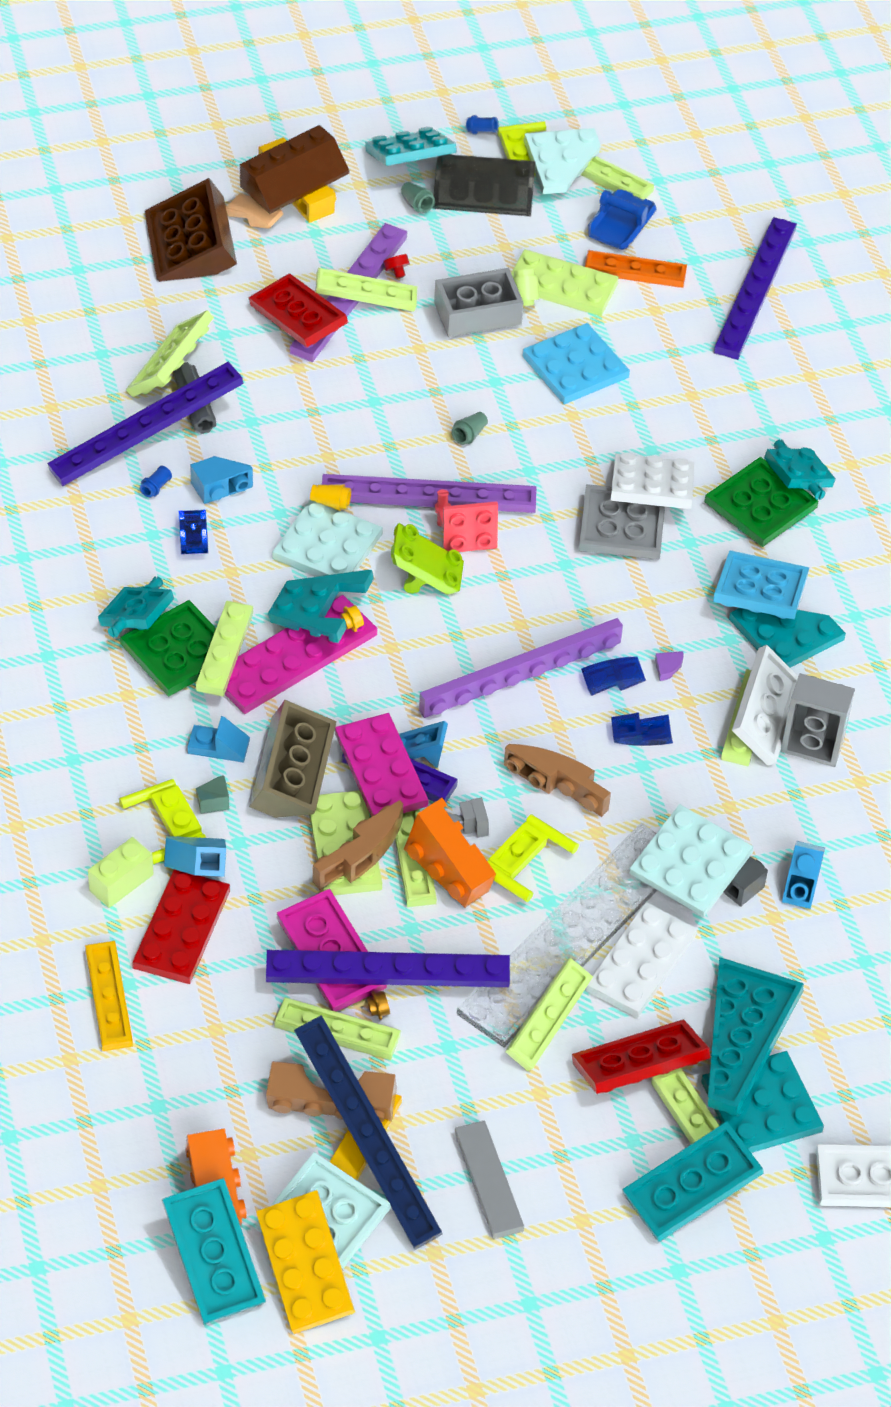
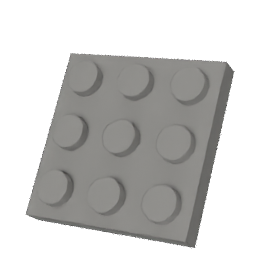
M586 484L579 551L660 559L665 506L611 501L612 487Z

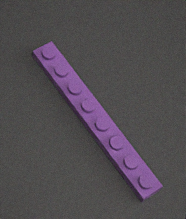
M385 223L347 273L377 279L385 268L383 261L396 254L407 239V231ZM328 296L326 299L344 312L347 317L359 302L335 296ZM335 332L330 333L307 348L295 339L290 346V354L313 362Z
M323 474L322 485L345 484V487L351 488L350 503L435 507V504L438 502L437 492L445 489L449 493L448 503L451 506L497 501L498 511L536 512L537 486Z
M618 618L420 692L419 711L424 718L434 714L438 715L447 709L464 705L473 699L490 695L499 689L514 686L520 681L533 676H540L554 668L564 667L575 660L587 658L604 649L613 648L621 643L623 624Z

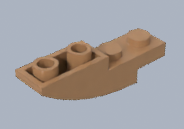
M508 744L505 747L504 765L512 773L519 774L528 780L534 787L540 788L548 794L555 788H558L564 795L572 797L587 810L593 811L601 817L609 810L611 792L594 782L595 770L568 756L551 750L520 744Z
M399 800L391 806L387 805L371 818L360 821L353 828V841L345 842L338 850L328 856L320 857L313 864V883L319 890L342 876L352 883L382 858L395 840L403 822V803Z

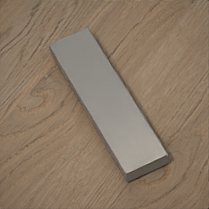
M485 1120L456 1127L455 1136L493 1239L524 1232L522 1218Z

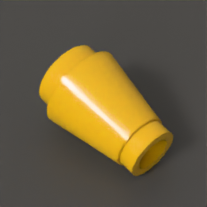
M345 484L312 485L310 500L339 511L341 509H348L351 500V488L345 487Z

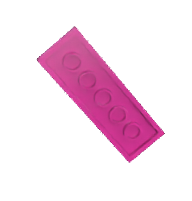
M341 595L333 601L325 618H341L340 614L344 613L343 608L345 606L349 608L354 605L344 595ZM361 611L364 626L359 627L357 632H353L351 628L346 629L339 643L329 641V637L322 634L320 637L312 636L309 630L300 628L298 631L285 628L238 656L225 695L246 714L377 636L378 628Z

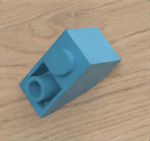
M217 456L190 464L191 484L204 504L253 487V468L251 465Z
M166 836L165 867L192 875L225 877V839Z
M796 841L782 902L811 909L825 847Z

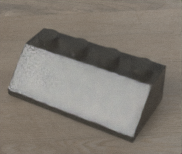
M452 154L437 156L434 184L435 203L433 209L531 217L536 161Z

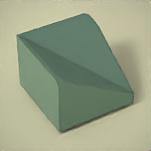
M224 775L196 788L201 814L229 810V794Z

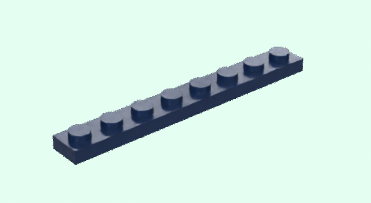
M320 1015L295 1029L294 1031L386 1199L390 1203L413 1248L416 1250L443 1235L323 1016Z

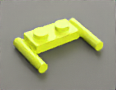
M545 121L498 127L497 134L500 137L513 178L536 176L523 140L526 133L546 131Z
M174 779L119 798L122 809L151 799L170 836L206 838L205 834L202 833L201 825ZM165 848L152 852L153 864L164 861Z
M530 814L526 822L488 859V863L496 873L495 882L524 901L529 902L533 892L515 881L514 878L546 846L548 839L572 854L577 851L579 844Z

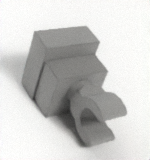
M482 797L459 802V816L448 813L454 823L459 820L463 826L464 834L476 832L477 838L489 836L488 817Z

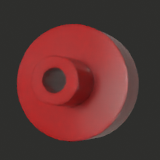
M407 254L394 256L383 261L386 271L394 270L396 279L406 276L403 267L410 265Z

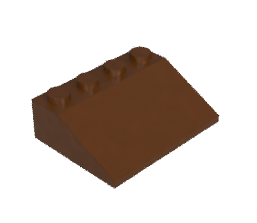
M210 178L144 210L156 278L159 282L217 275L237 265L224 196Z

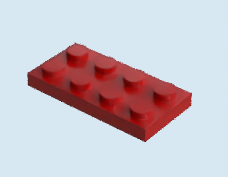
M290 273L248 297L253 308L306 348L348 323L347 315Z
M174 869L134 957L133 969L190 984L228 898L230 884Z
M684 1019L572 1054L573 1065L596 1094L607 1093L621 1086L639 1083L644 1079L656 1075H664L672 1070L696 1065L700 1061L710 1059L709 1047Z

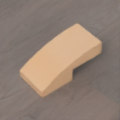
M238 194L226 206L228 216L247 218L250 227L270 229L283 215L280 209L269 214L251 196Z

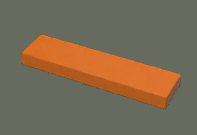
M588 250L585 263L587 268L618 276L619 279L684 288L687 264Z

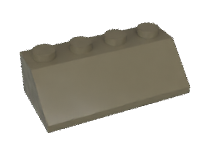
M284 700L271 718L249 807L275 818L314 814L337 721Z

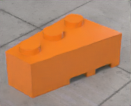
M440 798L417 814L404 850L429 873L431 878L442 885L453 899L457 900L465 908L489 892L496 873L475 843L470 846L460 832L463 826L459 820L455 823L444 809L447 806L443 798Z
M225 1128L187 1135L185 1152L186 1157L190 1161V1176L194 1188L224 1178L241 1226L242 1219L247 1218L244 1199L238 1200L236 1191L237 1187H241L238 1168L232 1169L230 1157L235 1156L233 1138L226 1137Z

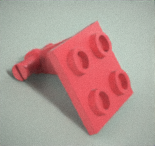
M441 489L437 492L438 502L435 504V512L437 513V525L443 528V549L448 552L453 549L458 552L497 548V501L451 506L448 503V491Z

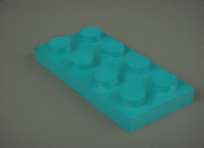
M726 1121L622 1190L653 1236L660 1242L764 1174V1171L728 1121Z
M222 1178L163 1198L162 1203L203 1325L266 1303L225 1179Z

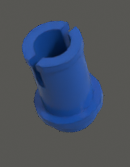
M472 115L466 121V129L472 134H477L478 132L496 133L499 127L497 117H478L477 115Z
M163 465L159 466L149 478H144L141 481L140 491L142 494L149 498L157 496L160 488L172 478L171 471Z

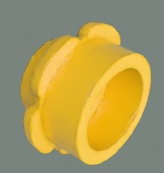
M354 605L349 608L347 606L343 608L344 613L340 614V617L345 619L346 629L351 628L353 632H357L359 627L364 626L363 617L358 607Z

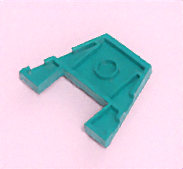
M361 570L286 581L268 612L269 620L271 623L296 631L300 628L309 630L310 635L320 637L322 634L328 636L329 641L339 643L347 628L345 619L325 618L339 592L366 593L374 580L373 571Z

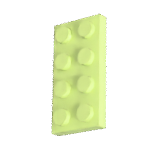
M526 249L522 252L511 273L514 277V271L534 269L535 275L538 278L539 298L598 316H602L619 280L618 276Z
M206 310L174 327L126 389L132 397L141 393L146 395L156 386L161 388L171 380L170 374L184 363L183 357L195 349L197 346L196 340L208 332V325L214 318L210 312Z
M360 790L319 795L316 811L314 814L309 815L317 860L338 850L345 842L353 841V828L360 821L370 818ZM379 862L352 883L342 876L322 888V890L325 891L330 888L334 896L382 890Z

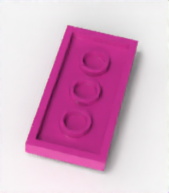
M390 713L335 727L336 738L371 817L379 813L383 807L391 806L399 800L403 803V813L428 807V797Z
M330 888L277 912V920L295 950L368 952ZM315 983L330 1009L335 1012L371 996L372 991L377 993L387 988V985Z

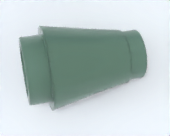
M406 182L402 186V195H404L415 211L426 213L433 208L435 198L430 190L411 182Z
M477 412L456 421L451 430L454 440L462 445L472 443L488 424V418L484 413Z

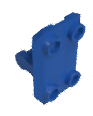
M618 189L613 193L604 190L600 197V209L588 224V236L620 250L626 249L656 212V205L651 200L646 198L643 200L625 190Z

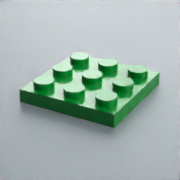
M759 457L707 493L704 502L761 547H764L817 509L819 501L804 489L787 488L767 461Z
M187 600L161 614L149 629L138 630L136 628L120 637V644L169 697L198 680L216 628L190 600Z

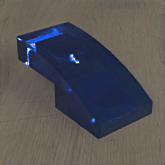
M206 510L179 511L181 554L208 553Z
M637 656L610 659L581 668L591 696L617 685L620 691L646 681Z
M639 712L611 717L614 743L633 746H654L673 743L669 714L640 719Z

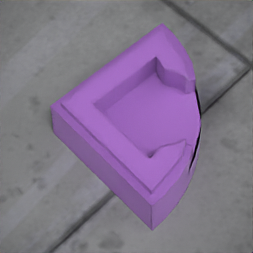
M683 651L656 653L655 662L660 681L670 679L682 667Z

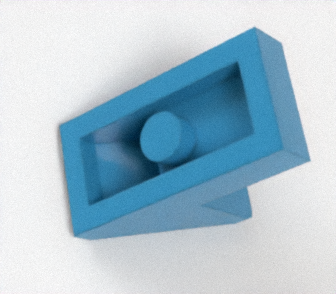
M221 716L218 728L193 726L188 743V754L244 763L250 737L227 718Z
M441 721L400 733L399 736L409 758L417 759L424 757L435 768H438L448 723Z

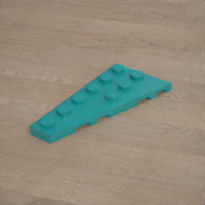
M719 957L708 1107L735 1116L738 1115L804 990V983Z

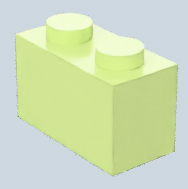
M131 837L88 869L89 891L108 908L112 907L154 875L153 854L134 837Z

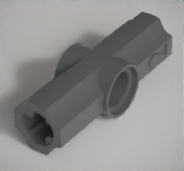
M184 362L177 370L173 371L178 389L199 378L195 365H191L189 362ZM210 403L189 415L194 430L199 431L201 434L209 433L211 429L216 427V418Z

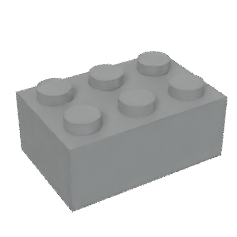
M509 268L435 280L434 303L448 337L522 324L523 300Z
M799 673L790 700L780 752L836 767L845 738L855 688Z

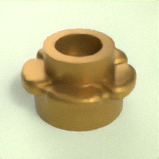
M372 991V997L367 999L371 1016L378 1015V1019L382 1020L383 1016L390 1014L384 991L377 993Z

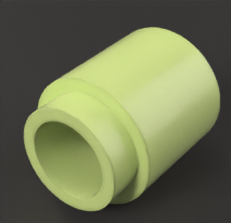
M534 269L514 271L513 279L523 300V306L535 305L534 300H539L538 278L535 275Z

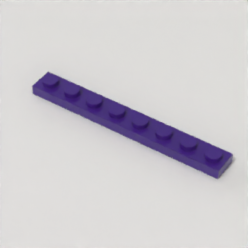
M773 217L717 340L714 350L715 354L739 360L795 234L797 223Z
M228 361L48 462L49 470L59 483L64 486L243 385L242 376Z
M267 950L266 982L509 988L510 955Z

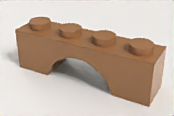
M272 1061L266 1092L269 1109L279 1113H290L291 1111L304 1112L306 1115L318 1117L322 1114L334 1115L342 1119L327 1090L317 1087L308 1079L302 1064ZM364 1071L358 1080L381 1123L384 1119H389L392 1122L397 1092L396 1074Z

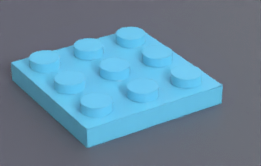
M589 323L523 349V358L564 405L629 378L630 370Z
M729 550L715 590L713 602L727 607L734 606L748 609L755 613L771 614L782 619H795L808 577L809 567Z

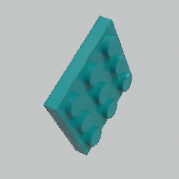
M423 127L418 129L419 132L411 134L408 131L398 132L395 134V137L390 138L376 136L372 138V141L365 142L366 152L385 166L457 153L455 142L433 129V127Z
M787 1051L768 1057L737 1116L714 1109L721 1125L728 1121L751 1153L821 1133L824 1128V1124ZM710 1073L702 1075L701 1079L707 1095Z

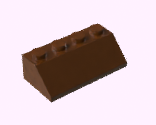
M319 124L241 163L240 187L271 214L348 175L349 168L335 138Z

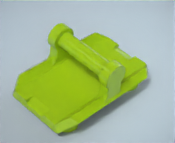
M398 523L394 529L395 538L391 548V558L394 565L409 573L408 578L404 582V590L414 594L419 592L421 586L429 584L446 595L459 592L464 565L461 554L454 549L448 552L419 535L417 528L412 524L404 526Z

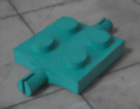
M779 439L774 443L775 449L766 450L764 459L787 488L807 489L814 495L816 500L818 498L821 500L825 496V491L822 488L833 487L836 478L812 449L807 447L791 449L782 439L781 441Z
M156 576L153 577L149 584L142 587H124L98 616L100 625L109 627L108 633L112 637H118L121 631L126 628L149 629L174 600L172 589H159L163 585V580L158 576L157 578Z

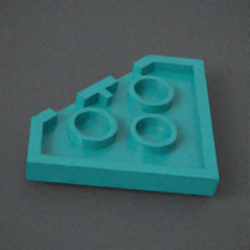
M743 608L730 612L729 620L757 651L758 648L768 645L789 668L844 641L846 635L843 629L829 615L797 610L795 619H782L775 615L762 612L755 613Z

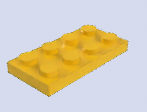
M315 1190L257 1210V1217L293 1334L356 1313L318 1191Z

